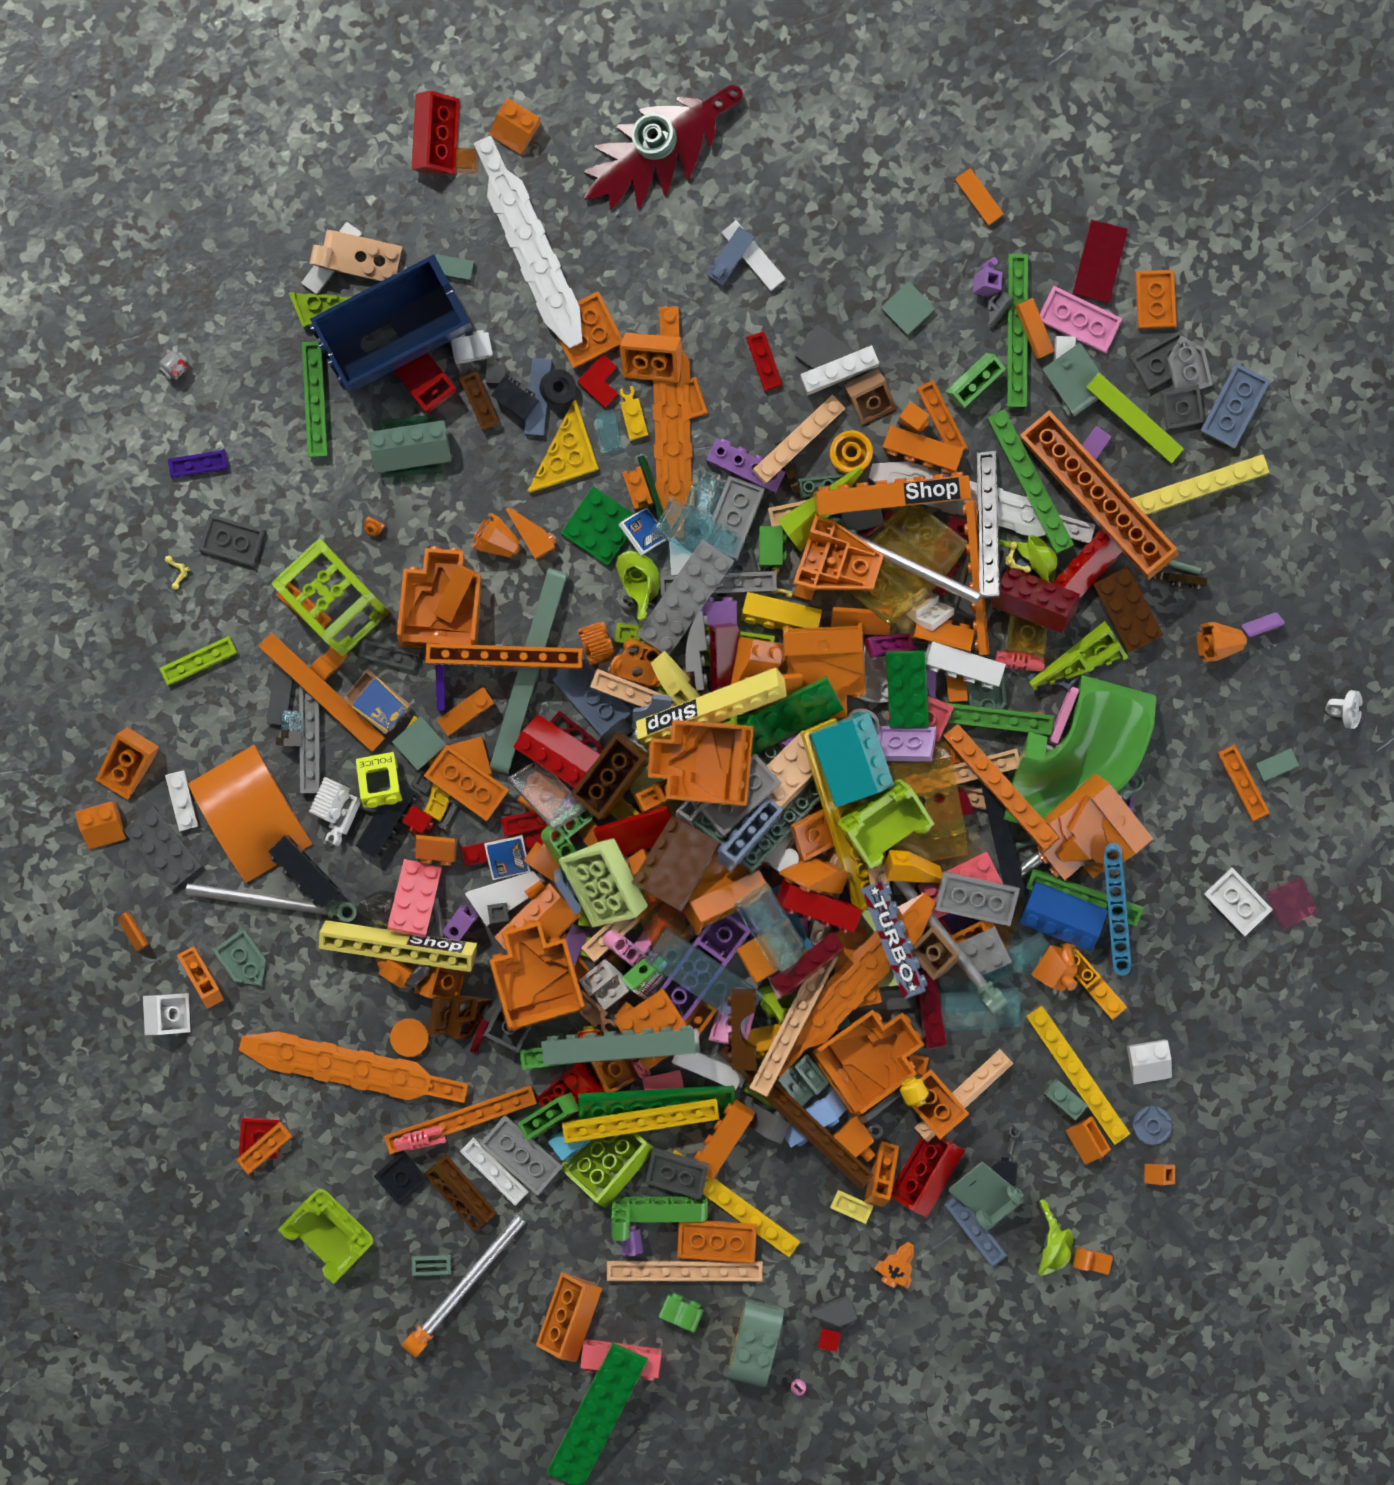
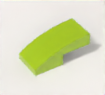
M616 623L614 642L624 643L630 638L645 641L636 635L642 625Z

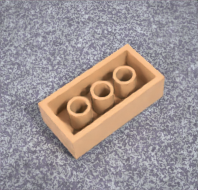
M800 733L767 765L782 782L768 797L784 809L814 779Z

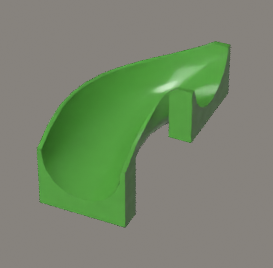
M1082 675L1077 687L1079 692L1075 699L1071 730L1057 747L1047 752L1048 737L1029 732L1011 784L1042 819L1095 773L1110 783L1115 791L1118 792L1132 778L1146 752L1155 720V695ZM1005 808L1004 820L1018 823Z

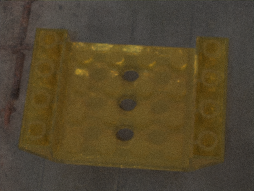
M947 741L935 743L932 762L886 761L893 781L903 780L912 787L917 797L925 799L924 808L934 822V825L928 832L921 834L913 831L890 847L889 851H909L930 862L969 855L961 804ZM937 793L943 794L945 797L944 802L936 803L933 799L934 795Z

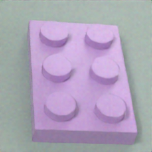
M879 726L877 736L886 761L932 762L937 735L936 727L890 728V726Z

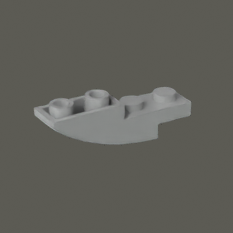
M702 611L697 613L693 621L686 646V673H694L697 692L704 691V686H708L706 674L702 675L701 667H705L704 655H700V652L707 651V647L710 646L709 635H705L704 628L708 627L707 616H703Z

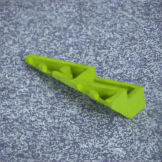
M857 467L831 484L830 490L838 489L837 485L849 484V488H851L863 473L861 467ZM814 496L778 519L800 552L806 546L816 515ZM830 514L817 515V516H820V517H823V518H826V519H827V518L830 516Z
M1104 621L1029 683L1034 690H1037L1038 686L1047 683L1052 685L1061 678L1069 679L1090 672L1096 666L1102 664L1110 665L1112 661L1120 658L1125 660L1128 656L1110 627Z

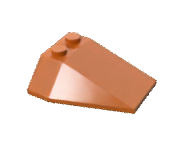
M815 515L793 584L811 590H873L884 554L835 521Z

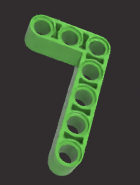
M583 805L573 806L547 826L541 834L542 841L564 874L565 872L559 859L577 852L568 838L589 823L594 817ZM582 809H583V811H584V816H583V817H581V815H580V812H581ZM567 821H569V823H570V826H569L568 829L566 828V822H567ZM552 832L555 833V839H554V840H552V838H551ZM563 847H564V849H565V855H564V856H562V854H561V850H562Z
M689 1196L617 1197L612 1201V1239L616 1241L629 1239L630 1222L706 1221L708 1219V1200L705 1197L699 1200Z

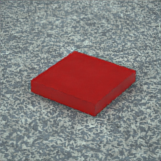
M241 1117L239 1157L281 1122V1120ZM279 1149L269 1158L278 1159Z

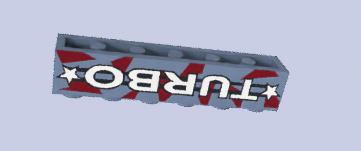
M883 881L862 888L861 891L903 999L924 992V987L928 985L924 975L920 976L917 968H920L917 956L912 957L910 952L913 949L910 938L905 939L903 934L906 931L903 920L898 921L896 913L899 912L896 902L891 903L889 895L892 894L889 884H884Z

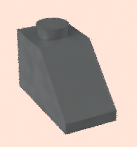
M848 1295L812 1310L814 1317L839 1327L842 1325L844 1327L851 1326L855 1323L854 1320L857 1319Z

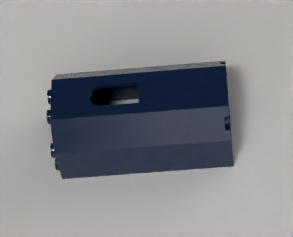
M434 254L310 318L312 324L309 325L316 339L320 338L321 341L318 344L327 357L331 369L336 374L340 386L343 390L347 389L349 393L473 330ZM392 323L399 337L398 340L373 353H367L362 350L361 340L364 336Z

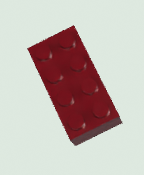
M1008 567L1000 579V597L992 598L991 606L1063 633L1077 611L1080 594Z

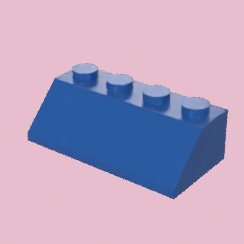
M1036 881L1022 910L1019 923L1092 952L1101 933L1108 910Z

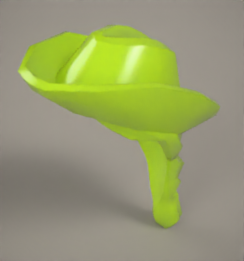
M1029 535L1028 543L1012 541L1017 543L1015 550L1019 551L1023 557L1030 561L1032 569L1042 580L1053 583L1057 567V556L1053 549L1035 535ZM999 539V546L1010 548L1011 541Z
M627 551L618 556L616 567L624 589L638 604L637 619L641 622L647 618V605L658 595L661 585L659 571L652 559L646 555H640L635 551Z
M766 985L759 990V995L762 998L760 1002L761 1008L769 1018L776 1017L781 1026L797 993L785 996L784 998H778L772 986Z
M1042 1199L1039 1201L1040 1208L1048 1221L1050 1230L1048 1233V1244L1043 1250L1038 1270L1039 1276H1044L1066 1266L1070 1261L1073 1245L1072 1231L1069 1228L1061 1231L1056 1218L1053 1217L1049 1209L1048 1202Z

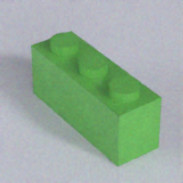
M986 353L952 384L945 393L956 406L965 408L1006 368L995 354Z
M572 1093L556 1098L519 1122L518 1125L527 1141L542 1135L578 1112L579 1106Z

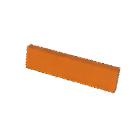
M932 380L917 387L916 390L942 442L963 450L968 449L935 381Z
M1234 744L1218 752L1217 755L1251 821L1254 822L1270 814L1236 745Z

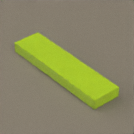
M227 636L159 669L167 686L230 658L238 654L231 637Z

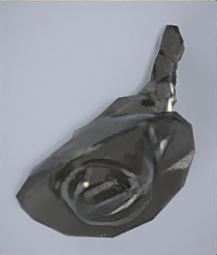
M389 890L374 892L360 903L357 912L378 927L387 929L396 893Z

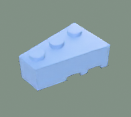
M833 1090L828 1096L814 1102L812 1106L805 1110L823 1127L827 1125L832 1127L839 1122L838 1118L847 1109ZM792 1124L784 1137L790 1147L796 1144L800 1147L808 1141Z

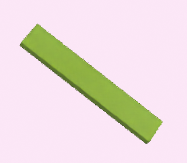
M1097 373L1086 386V389L1169 463H1172L1184 450L1180 444L1100 373Z

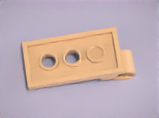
M327 230L324 245H313L309 264L381 282L397 274L402 246ZM364 252L366 260L358 262L355 259L356 253ZM377 256H382L385 259V264L381 267L374 264V259Z

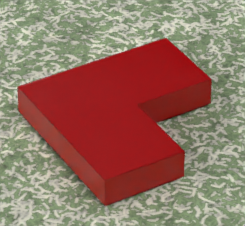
M602 354L577 381L604 408L618 395L605 382L617 369V366L607 356Z

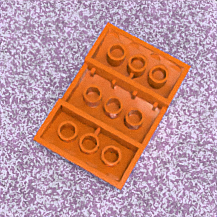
M255 744L188 783L209 826L245 883L277 865L271 860V854L268 851L284 835H289L303 850L313 844L274 780V776Z

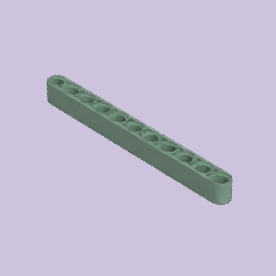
M552 568L548 569L525 647H547L568 573ZM540 668L518 669L491 760V770L509 774L512 765L511 761H513L516 751L513 746L521 734Z

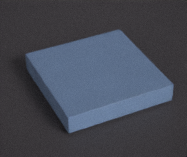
M561 868L554 871V883L574 914H577L581 911V904Z

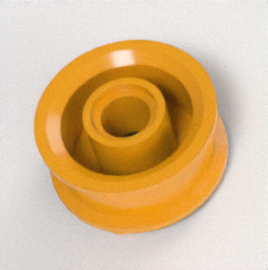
M853 430L842 432L831 444V463L843 474H848L859 466L864 471L872 459L873 449L871 442L861 432ZM853 448L857 454L855 457H848L846 450Z

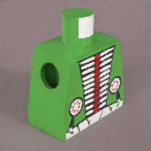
M659 956L653 963L644 958L626 973L621 980L633 992L646 1000L657 993L666 982L667 976L662 970L668 962L662 956Z

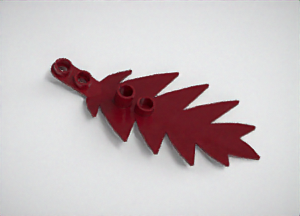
M729 85L704 102L692 97L676 98V101L687 107L654 106L640 108L639 112L643 115L658 113L665 116L671 122L677 136L674 149L664 158L651 160L643 157L638 152L634 143L595 145V149L617 159V161L598 164L584 171L585 174L597 178L584 196V200L599 198L609 194V209L612 210L622 199L631 181H633L637 209L640 210L652 180L654 166L663 195L666 196L673 177L677 151L686 179H689L697 163L704 139V132L710 147L715 136V117L742 100L743 92L741 88L737 85ZM730 92H736L737 96H732ZM715 101L721 102L722 105L717 106ZM618 124L616 126L617 129L632 139V129L635 124ZM653 134L650 139H655L658 134Z

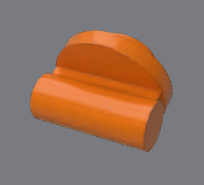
M370 516L363 523L364 530L371 536H378L385 527L383 523Z

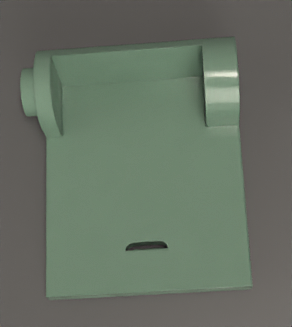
M1078 343L1042 369L1062 398L1063 406L1061 408L1067 416H1076L1098 400L1086 389V386L1097 373L1101 374V372L1081 343Z
M983 1161L948 1189L951 1194L976 1213L977 1221L986 1230H990L1024 1202V1195L1021 1190L1010 1185Z

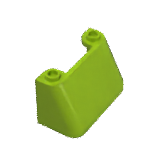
M901 779L893 781L895 786L874 794L838 821L841 830L870 869L880 866L884 859L883 852L913 831L924 834L934 825V822L912 787Z
M317 1189L278 1229L283 1237L288 1240H295L299 1237L326 1263L323 1267L325 1278L333 1284L373 1244L371 1234L323 1189Z

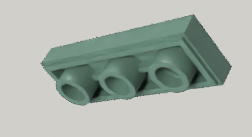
M847 474L798 479L800 499L812 498L814 496L813 492L819 491L818 487H825L824 484L827 482L833 484ZM857 481L853 484L852 487H857Z

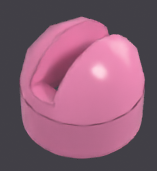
M801 1379L794 1380L791 1383L792 1393L797 1396L803 1395L806 1391L805 1382ZM796 1383L803 1390L802 1392H799L794 1386Z

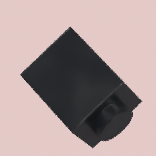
M1002 1156L1001 1160L996 1159L989 1165L993 1171L1010 1185L1016 1186L1017 1162L1013 1161V1157Z

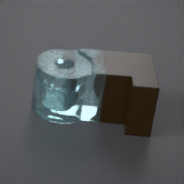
M284 710L279 718L282 724L281 737H276V745L301 746V714L294 710Z

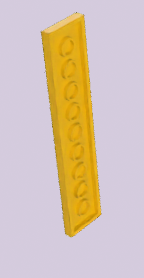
M832 718L801 732L800 735L842 869L850 872L846 885L851 902L864 911L868 909L861 889L870 886L868 866L838 825V821L861 804V799L838 807L834 806L810 737L811 733L837 722V719Z

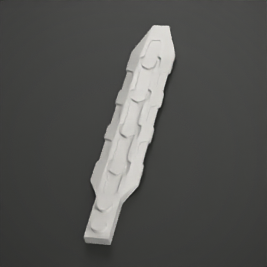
M492 136L475 142L474 146L489 177L488 200L506 233L505 237L510 248L513 249L521 266L520 270L523 277L528 282L537 301L536 305L544 323L568 348L582 343L580 307L572 289L569 288L560 269L561 265L556 254H553L544 234L545 230L529 201L530 197L522 180L506 169Z
M908 461L873 463L868 478L874 482L887 480V483L895 481L894 479H907L917 476L933 479L932 475L944 473L930 470L928 467ZM944 474V477H952L951 475ZM969 481L970 499L925 503L924 505L941 509L943 512L953 515L959 514L964 516L963 505L966 504L965 500H976L978 517L977 483ZM998 487V525L1026 536L1035 535L1040 537L1046 535L1027 497L1003 491L1002 488ZM1059 515L1071 539L1087 544L1091 542L1095 529L1094 524Z

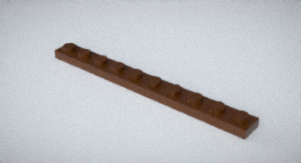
M732 1045L725 1046L719 1053L728 1064V1054L732 1052ZM757 1064L756 1070L736 1071L751 1085L760 1066ZM775 1081L768 1096L763 1097L857 1187L862 1189L873 1178L874 1174Z

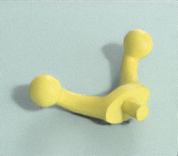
M1011 542V551L1006 557V565L1010 568L1030 573V566L1024 567L1015 563L1013 555L1017 548V543Z
M166 556L165 561L181 570V574L172 584V589L177 590L179 589V582L187 576V571L190 568L185 567L184 564L172 561L171 556Z
M774 566V567L772 568V571H776V578H777V574H778V572H779V568L776 567V566ZM777 588V591H771L773 594L783 593L787 598L793 596L792 591Z

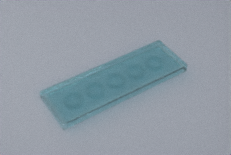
M668 928L645 959L647 963L727 1017L728 1014H731V1006L727 1004V997L731 995L732 989H756ZM756 989V1006L764 996V993ZM747 1016V1017L742 1021L741 1027H742V1025L745 1023V1021L747 1020V1018H748L749 1016Z

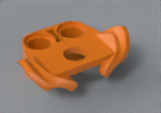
M635 638L627 639L623 644V653L615 656L612 660L609 673L625 680L639 682V685L643 687H663L651 665V662L661 654L660 651L648 642ZM632 646L638 647L635 652H629V649ZM649 652H656L653 657H647ZM635 667H640L643 670L642 674L638 677L632 675V670Z

